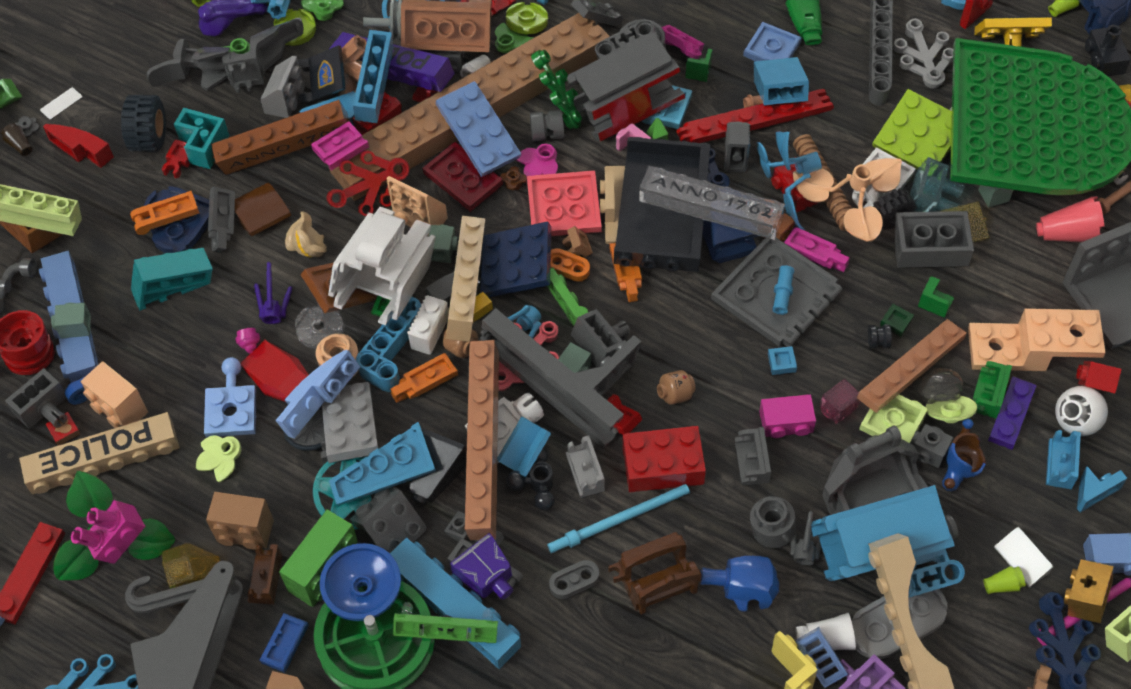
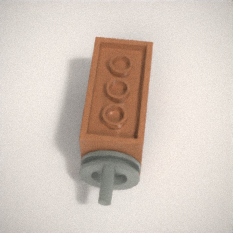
M391 0L390 18L363 17V26L390 27L393 40H395V36H398V40H401V46L410 49L489 52L492 0H469V2Z

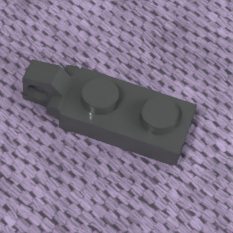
M214 186L210 188L209 238H212V251L221 253L223 250H226L227 242L230 241L234 231L235 191Z

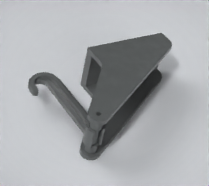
M220 561L214 565L203 580L144 597H136L135 592L138 588L149 584L151 578L144 576L134 580L125 592L126 603L134 612L140 614L149 613L187 602L164 633L130 644L138 689H210L243 595V586L240 581L236 580L232 564L228 561Z

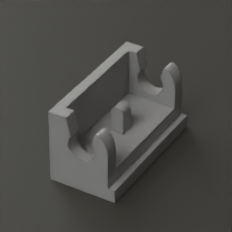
M589 435L582 437L580 445L574 446V443L571 441L568 444V452H565L580 498L605 491V479Z

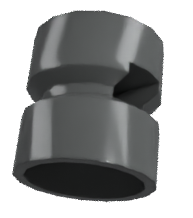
M560 109L550 110L547 114H544L542 111L530 113L533 142L545 141L547 137H550L552 140L564 139L563 118Z

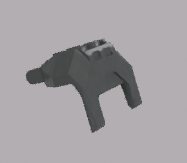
M893 425L887 428L886 432L874 435L863 443H854L848 446L834 460L822 495L830 515L928 487L916 466L919 456L918 451L912 444L902 439L897 426Z

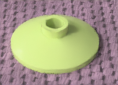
M944 395L928 401L926 408H928L927 414L946 423H956L972 417L977 411V404L972 399L964 396Z

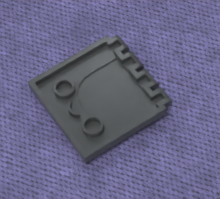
M769 234L711 294V299L780 347L781 344H784L786 347H790L801 336L800 333H804L815 321V317H818L829 306V302H832L841 293L842 287L837 284L838 279L772 234ZM787 265L794 268L792 280L793 294L789 298L788 313L780 315L772 310L775 300L774 286L778 283L779 268Z

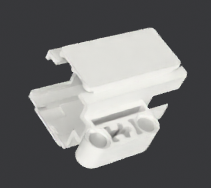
M379 207L375 214H367L335 260L332 267L328 296H335L334 307L341 310L356 288L391 300L378 320V323L386 326L391 317L394 320L399 318L428 271L436 236L430 235V237H427L431 230V225L419 220L414 222L406 235L403 234L405 220L393 216L394 211Z

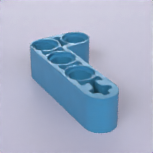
M410 298L397 320L391 317L386 326L381 325L356 357V361L360 366L358 369L360 376L383 391L391 392L390 389L399 384L398 368L391 360L409 339L407 331H410L409 327H412L411 324L414 323L413 320L421 307V303L417 298Z

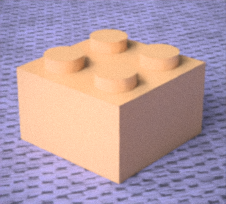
M103 361L80 381L85 389L83 394L91 401V408L99 415L104 413L107 416V421L114 428L140 421L148 413L138 390Z

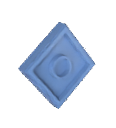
M762 22L745 48L743 56L754 61L792 58L801 43L802 37Z

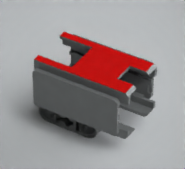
M642 20L597 43L595 51L598 60L569 74L567 77L569 87L579 83L584 91L575 96L573 100L575 108L579 113L585 111L587 118L595 129L591 134L595 141L599 142L618 133L631 123L636 124L685 99L684 92L680 88L674 90L671 83L667 80V78L679 73L680 68L676 61L671 59L660 42L655 26L649 20Z

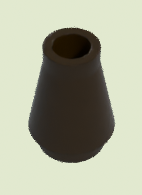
M11 123L3 128L1 135L4 142L22 156H27L32 152L33 148L29 144L21 126Z

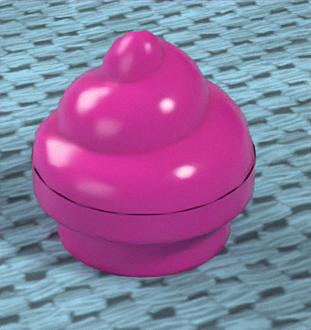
M246 328L237 331L235 340L242 349H245L250 354L257 347L260 335L256 332V328Z

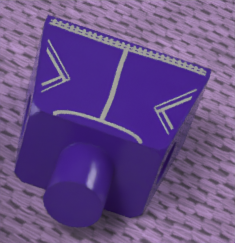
M490 533L450 563L452 573L482 598H486L494 591L501 600H504L514 590L507 582L512 576L511 566Z

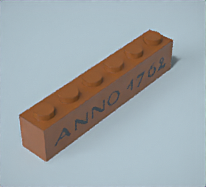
M336 100L212 143L215 163L227 175L311 146L312 143L345 123L350 122L348 113L340 100Z

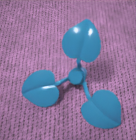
M778 131L776 132V142L783 161L774 163L768 161L764 146L757 142L760 164L767 178L772 177L770 167L785 165L787 170H791V164H795L798 174H803L802 177L785 189L783 197L786 213L794 220V227L805 230L798 221L791 197V190L805 179L811 178V172L821 170V160L817 152L797 158H789L788 140L790 132Z

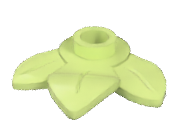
M217 435L209 436L201 442V447L205 451L197 458L196 469L198 471L214 470L216 480L222 482L234 471L235 460L241 454V444L236 438L231 436L223 439ZM230 445V449L227 452H225L226 448Z

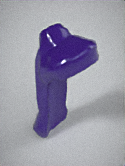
M212 0L206 2L198 9L200 31L207 36H220L237 17L266 14L268 3L252 4L251 0Z

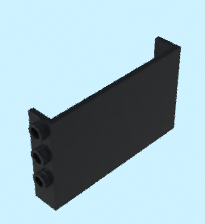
M628 137L616 246L614 247V264L625 267L640 266L647 269L661 268L670 271L699 272L705 209L704 193L707 187L710 144ZM663 177L666 188L662 184L656 182L651 184V182ZM673 181L676 182L680 189L685 185L682 192L678 191L674 184L670 189ZM689 186H693L694 190L696 191V193H697L698 195H699L700 190L702 189L700 196H699V197L695 196V194L693 193V191L691 190V188L689 189L688 194H687L686 192H687V190H688V187H689Z

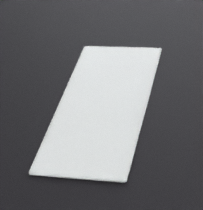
M72 87L41 108L40 111L49 119H52L83 96Z

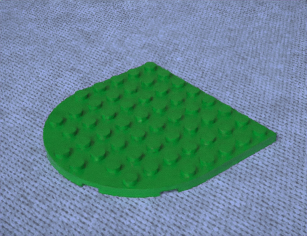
M955 38L953 45L950 181L1048 195H1075L1104 187L1119 177L1131 162V108L1125 100L1126 95L1103 72L1090 64L1084 66L1073 61L1072 56L1042 49Z

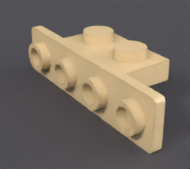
M605 166V180H600V194H605V199H600V213H605L606 244L616 243L625 166Z

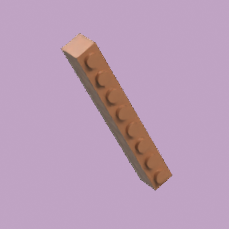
M494 340L470 341L465 531L470 540H480L488 533L496 539L499 351Z

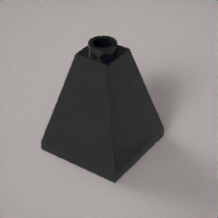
M421 428L436 471L412 479L410 492L413 495L412 500L426 505L427 502L432 503L465 469L467 448L464 444Z

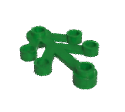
M545 49L536 51L531 55V58L539 70L545 69L544 72L539 74V78L553 92L550 94L552 103L563 112V121L569 129L579 128L582 117L575 108L573 101L578 93L574 88L566 92L567 72L561 69L554 75L549 66L551 61L549 53Z

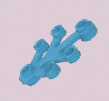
M103 654L97 661L98 667L78 688L138 689V685L135 688H130L131 683L137 681L136 674L129 676L122 682L97 685L107 672H111L116 666V662L111 655ZM82 658L73 660L70 665L71 671L58 685H50L45 689H70L79 677L87 674L89 670L88 664ZM111 660L108 666H102L104 661ZM79 664H84L82 670L76 671V667Z

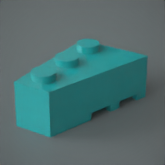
M204 248L134 259L131 291L139 311L146 309L145 304L158 299L160 302L167 301L166 296L181 291L182 294L210 284L213 268Z

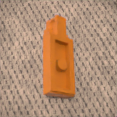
M611 243L609 249L620 291L626 290L628 302L638 301L637 288L642 286L639 266L625 267L614 264V247L616 243Z
M443 353L403 374L399 384L390 389L391 395L396 403L408 397L413 399L457 376L458 370L446 353Z

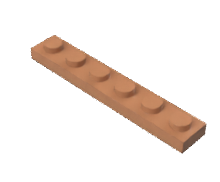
M945 320L859 392L857 399L875 413L879 412L964 340L967 332L950 320Z

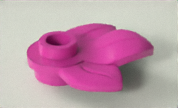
M541 144L537 149L526 148L521 151V157L516 159L517 162L525 165L524 174L526 176L556 174L558 170L556 163L557 151L550 144Z

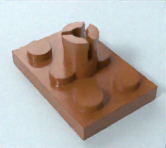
M334 262L307 268L301 273L302 278L324 313L341 310L334 307L335 296H328ZM356 288L342 309L375 301L378 295Z

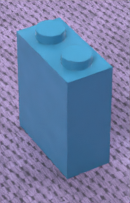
M798 57L754 61V83L764 105L808 101L809 80Z

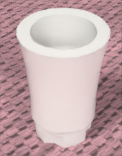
M849 613L818 622L806 623V626L796 627L797 639L820 627L833 650H856L854 630ZM818 639L813 643L807 645L806 647L808 650H810L815 646L821 644V642Z

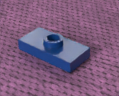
M283 613L260 658L261 664L285 673L309 626L308 622Z

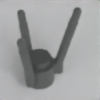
M812 511L808 512L804 539H800L797 544L795 533L794 538L791 540L790 556L794 557V562L801 565H813L814 560L818 561L822 548L820 540H818L816 547L814 542L810 540L813 520Z

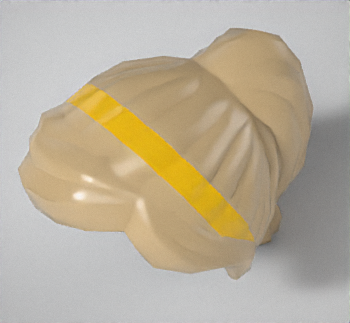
M302 211L299 220L292 224L286 233V249L291 252L297 251L305 257H320L327 252L326 245L324 244V235H320L312 228L311 216Z

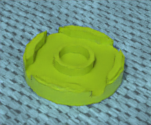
M519 2L507 9L505 21L506 25L517 33L535 34L546 28L548 13L541 5L530 2V5H525V2Z
M288 9L285 17L274 20L275 26L295 18L302 19L303 34L287 42L285 45H302L314 36L316 24L310 12L304 9H299V11Z

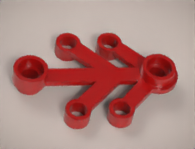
M363 151L360 155V160L363 164H374L386 169L377 174L355 166L349 160L342 161L339 165L342 173L353 174L365 180L343 190L332 189L327 194L328 204L335 208H341L346 204L347 198L368 189L365 200L359 205L358 211L363 216L373 213V204L381 182L387 180L388 176L398 181L404 180L408 176L410 169L406 160L393 158L388 161L375 156L371 151ZM367 153L371 155L369 162L364 160V156ZM349 163L351 168L349 171L346 172L344 171L343 166L344 164ZM396 165H399L401 167V171L399 173L394 172V167ZM387 185L386 191L379 196V203L385 207L391 206V200L387 204L383 202L384 196L388 195L390 198ZM334 194L339 195V200L337 202L332 201V196ZM363 206H369L368 213H363Z

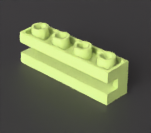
M0 184V221L74 236L82 220L78 200Z

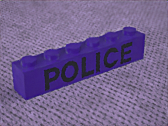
M342 32L329 49L338 45L343 47L356 35ZM393 44L394 48L387 79L441 92L453 77L454 71L448 57Z

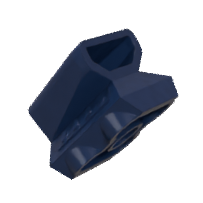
M730 200L711 204L709 215L703 221L702 239L708 246L709 256L717 263L748 256L757 247L753 238L759 235L758 230L740 209H736L737 205L733 201L728 206Z

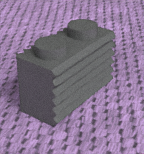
M746 122L727 123L724 170L726 172H746L750 150V124Z

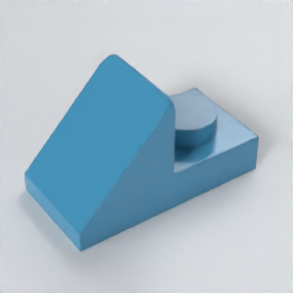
M1086 467L1080 478L1078 511L1081 513L1120 490L1127 480L1125 474L1120 470L1113 475L1107 473L1098 479Z

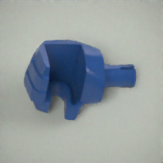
M734 557L728 559L725 570L702 568L700 584L723 586L725 598L734 601L741 612L748 611V602L753 599L759 601L760 609L769 608L779 592L777 571L768 557Z

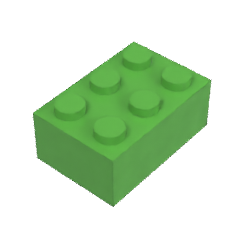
M329 510L324 512L279 571L289 593L312 607L318 601L323 600L320 591V577L325 564L342 548L358 544L351 523Z

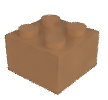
M214 492L206 521L216 541L226 546L239 544L248 549H256L257 545L267 548L274 519L266 500L263 498Z

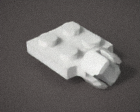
M876 147L863 164L865 165L877 159L895 157ZM903 161L901 163L900 182L896 190L899 188L903 189L916 168ZM868 185L863 198V202L866 201L867 203L863 208L874 206L873 203L879 201L878 198L880 196H886V192H878L872 185ZM854 190L852 199L858 206L860 192Z
M525 393L512 402L508 401L505 397L498 401L497 457L521 416L532 423H536L544 416L541 405L537 400H532L534 397L530 393Z

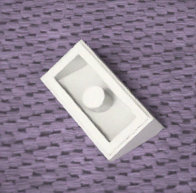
M1019 527L1010 532L994 547L1013 568L1020 567L1028 587H1031L1047 576L1053 568L1052 564Z

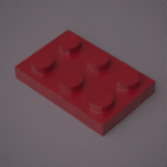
M456 142L422 168L424 175L470 212L503 185V179L494 172L481 177L465 150Z

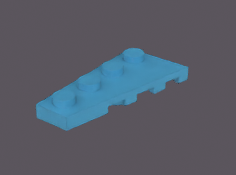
M419 422L412 425L403 434H399L391 439L389 443L380 449L377 448L371 452L369 456L360 462L354 463L329 480L338 506L436 471Z

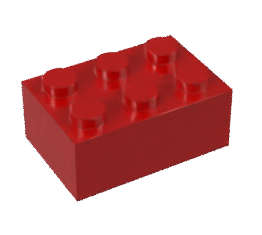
M698 426L623 434L622 448L629 492L675 488L684 484L687 486L704 484L706 469Z

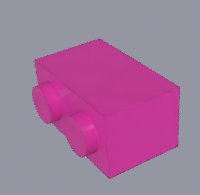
M811 394L761 399L759 412L765 437L781 438L792 434L804 436L814 432L816 418Z

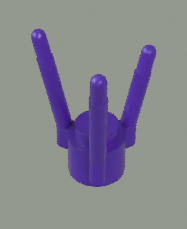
M267 262V301H265L264 305L259 285L256 283L254 288L259 307V319H262L266 324H277L281 321V318H286V308L291 296L292 287H288L282 306L279 305L278 301L272 300L271 262Z

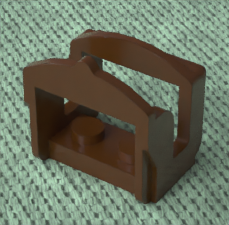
M677 532L621 553V560L608 567L609 573L612 571L619 573L618 576L613 577V583L623 582L635 610H638L641 615L645 613L646 607L690 590L692 594L697 593L698 582L701 581L702 574L694 561L687 562L685 558L687 545L682 535H678ZM673 552L677 562L676 565L632 582V567Z

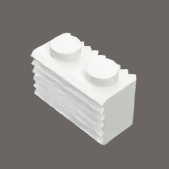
M428 295L425 296V300H423V304H421L413 320L414 323L411 324L412 327H409L410 331H407L411 349L429 355L432 353L448 320L449 310L446 301Z

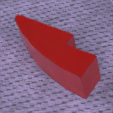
M45 124L43 126L49 141L77 162L82 161L86 157L102 168L114 158L109 144L91 133L63 125Z

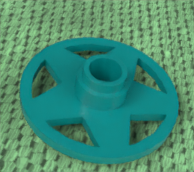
M366 456L342 460L339 473L356 463V460L361 461ZM327 461L318 471L314 480V504L322 516L325 509L321 504L319 491L333 499L330 511L345 519L352 511L356 512L360 506L367 504L372 498L371 495L338 506L329 480L333 477H322V475L329 467L340 461L331 463Z

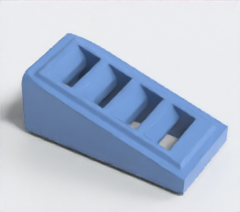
M820 627L796 639V644L802 654H807L812 659V655L824 648L827 651L825 654L813 659L818 669L816 676L824 688L848 675ZM818 639L820 640L821 644L810 650L807 649V645ZM831 657V663L822 668L818 667L817 664ZM835 666L838 668L839 671L827 678L824 677L823 673Z

